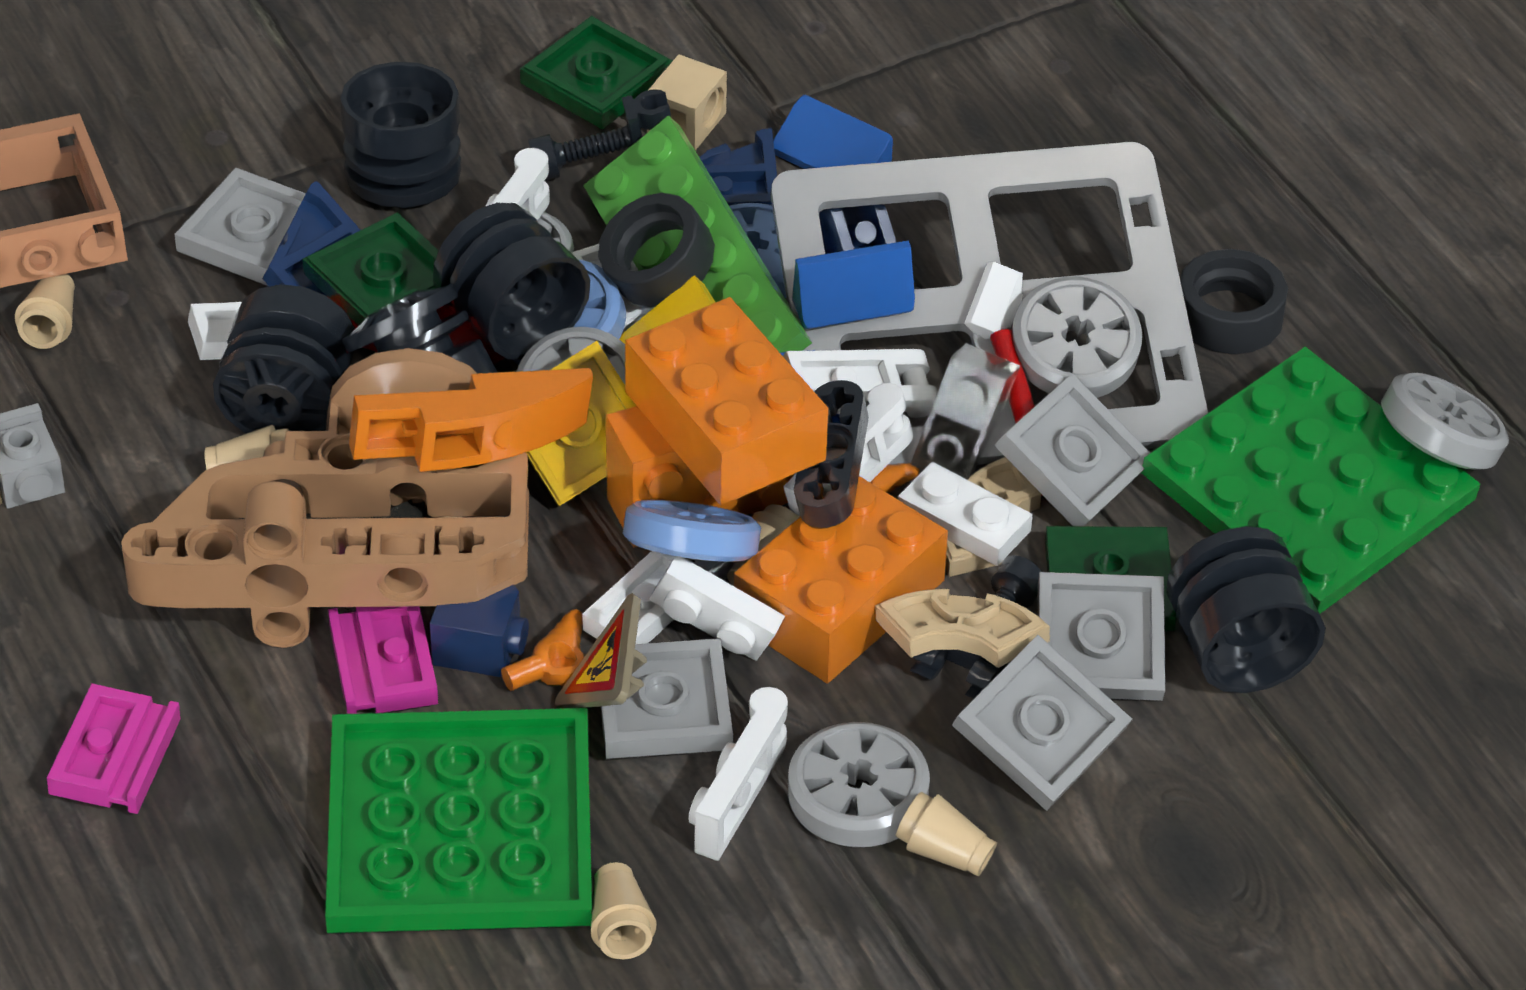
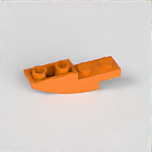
M591 368L480 373L471 374L469 390L354 395L349 438L353 460L415 456L419 472L490 463L543 447L567 436L586 424L593 382Z

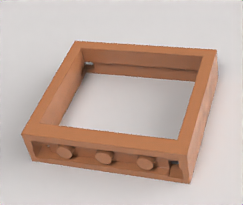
M80 113L0 130V191L76 175L90 210L88 213L0 231V288L128 261L120 211ZM74 133V145L60 148L58 137ZM93 225H96L98 233H95Z

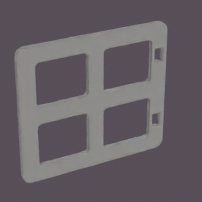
M1122 142L797 169L782 172L774 179L771 188V203L786 298L799 322L800 319L792 300L795 260L825 254L819 219L820 211L831 208L940 200L947 206L961 280L958 285L914 289V310L908 313L812 329L804 328L812 344L803 351L841 350L840 345L849 340L963 331L971 337L985 417L979 421L911 427L913 432L912 441L889 464L913 463L919 467V470H924L931 462L946 468L989 464L1005 457L994 445L1015 425V421L991 340L974 334L964 324L987 263L996 262L1001 264L989 204V198L997 194L1092 186H1109L1115 191L1131 268L1122 272L1064 277H1083L1097 280L1117 290L1130 302L1143 325L1158 402L1148 406L1108 410L1146 449L1159 448L1208 414L1156 163L1152 152L1146 146L1136 142ZM1147 202L1152 227H1134L1130 205H1139ZM1063 277L1022 280V301L1039 285ZM1179 354L1184 380L1166 381L1161 357H1171Z

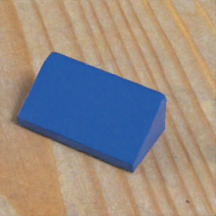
M802 95L797 100L773 140L776 156L803 169L892 162L893 138L889 133L808 95Z
M909 241L796 259L792 300L801 325L805 329H812L913 311L915 293Z

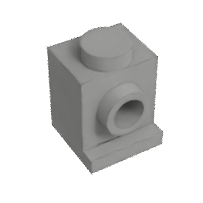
M38 403L0 413V493L7 509L65 493L60 458L43 421L42 411Z

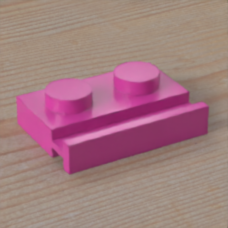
M420 606L356 607L355 612L338 614L337 608L328 609L329 626L347 714H357V710L375 708L376 713H384L438 704L437 684Z
M92 683L47 776L49 794L108 808L111 807L112 803L128 806V812L138 814L180 722L179 702L170 701L168 706L153 703L152 696Z

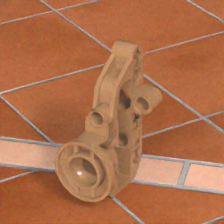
M406 348L375 353L349 366L332 386L327 412L326 431H286L285 440L270 444L264 450L263 457L224 463L205 470L153 522L139 524L131 528L124 535L121 542L128 593L134 601L142 605L156 607L251 608L252 625L256 637L267 645L280 648L293 647L306 639L309 632L311 607H409L479 601L513 584L516 585L524 581L528 576V455L525 452L490 463L419 472L415 456L353 460L349 438L354 395L469 390L471 374H477L469 365L440 352ZM391 505L405 508L427 506V513L431 517L450 516L464 518L353 517H388L391 513ZM306 513H310V514H311V518H332V519H306ZM485 516H507V517H485Z

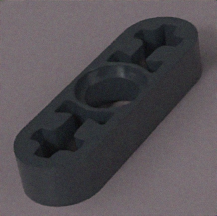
M847 380L831 381L814 391L828 407L827 448L843 447L847 450L837 458L825 460L796 474L794 495L800 517L806 524L816 528L836 526L844 522L854 509L869 416L862 389L856 383ZM838 409H841L840 423H833L831 417L836 416ZM823 483L831 484L832 491L827 492L825 499H822L824 492Z

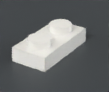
M931 462L898 496L899 501L948 530L947 540L996 566L1031 531L1033 514L934 462Z
M678 556L674 557L649 598L650 601L662 607L674 620L690 623L716 639L721 638V645L725 649L736 654H744L755 661L758 660L774 638L785 617L783 614L689 560Z

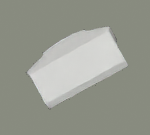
M996 262L987 263L964 323L974 334L980 335L984 339H990L991 334L1011 328L1017 309L1022 302L1023 273Z

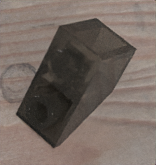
M966 343L951 356L910 465L924 470L931 462H934L968 480L973 474L1000 420L1020 365Z

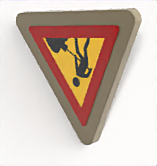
M633 593L626 597L557 695L555 700L556 706L562 709L621 705L644 686L641 679L632 676L637 669L647 662L646 657L635 650L641 605L640 597Z

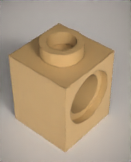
M680 54L649 88V90L656 89L666 92L672 119L681 126L695 150L726 114L727 71Z

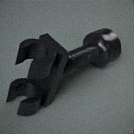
M653 89L642 92L635 99L632 98V95L622 97L627 125L622 130L618 128L617 131L615 129L612 132L606 131V134L601 132V135L597 133L595 136L590 135V138L585 136V139L582 137L579 140L574 139V142L572 140H569L568 143L565 141L563 145L553 141L550 134L528 139L530 148L540 149L548 155L549 173L544 181L559 178L560 170L566 165V162L572 163V160L577 162V159L581 161L583 158L588 159V156L593 158L594 155L597 157L599 154L604 155V152L606 154H609L610 151L613 153L615 149L616 151H620V149L625 150L626 147H631L642 138L641 128L651 130L668 115L672 118L666 92Z
M1008 556L993 574L991 585L996 596L1028 608L1038 597L1039 572L1042 571L1032 561L1024 557ZM932 650L911 657L918 661L910 671L933 680L940 673L946 660L970 670L966 682L972 684V686L965 695L975 699L1009 663L998 668L982 656L962 650Z

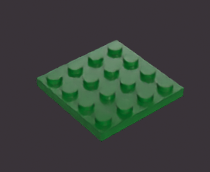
M1307 347L1299 350L1144 457L1143 467L1145 469L1141 472V474L1214 534L1223 530L1249 526L1267 528L1282 537L1303 580L1302 583L1306 585L1319 614L1473 502L1480 488V483L1460 467L1438 460L1407 441L1390 424L1380 404Z
M587 708L332 714L325 915L327 933L591 926L592 884Z

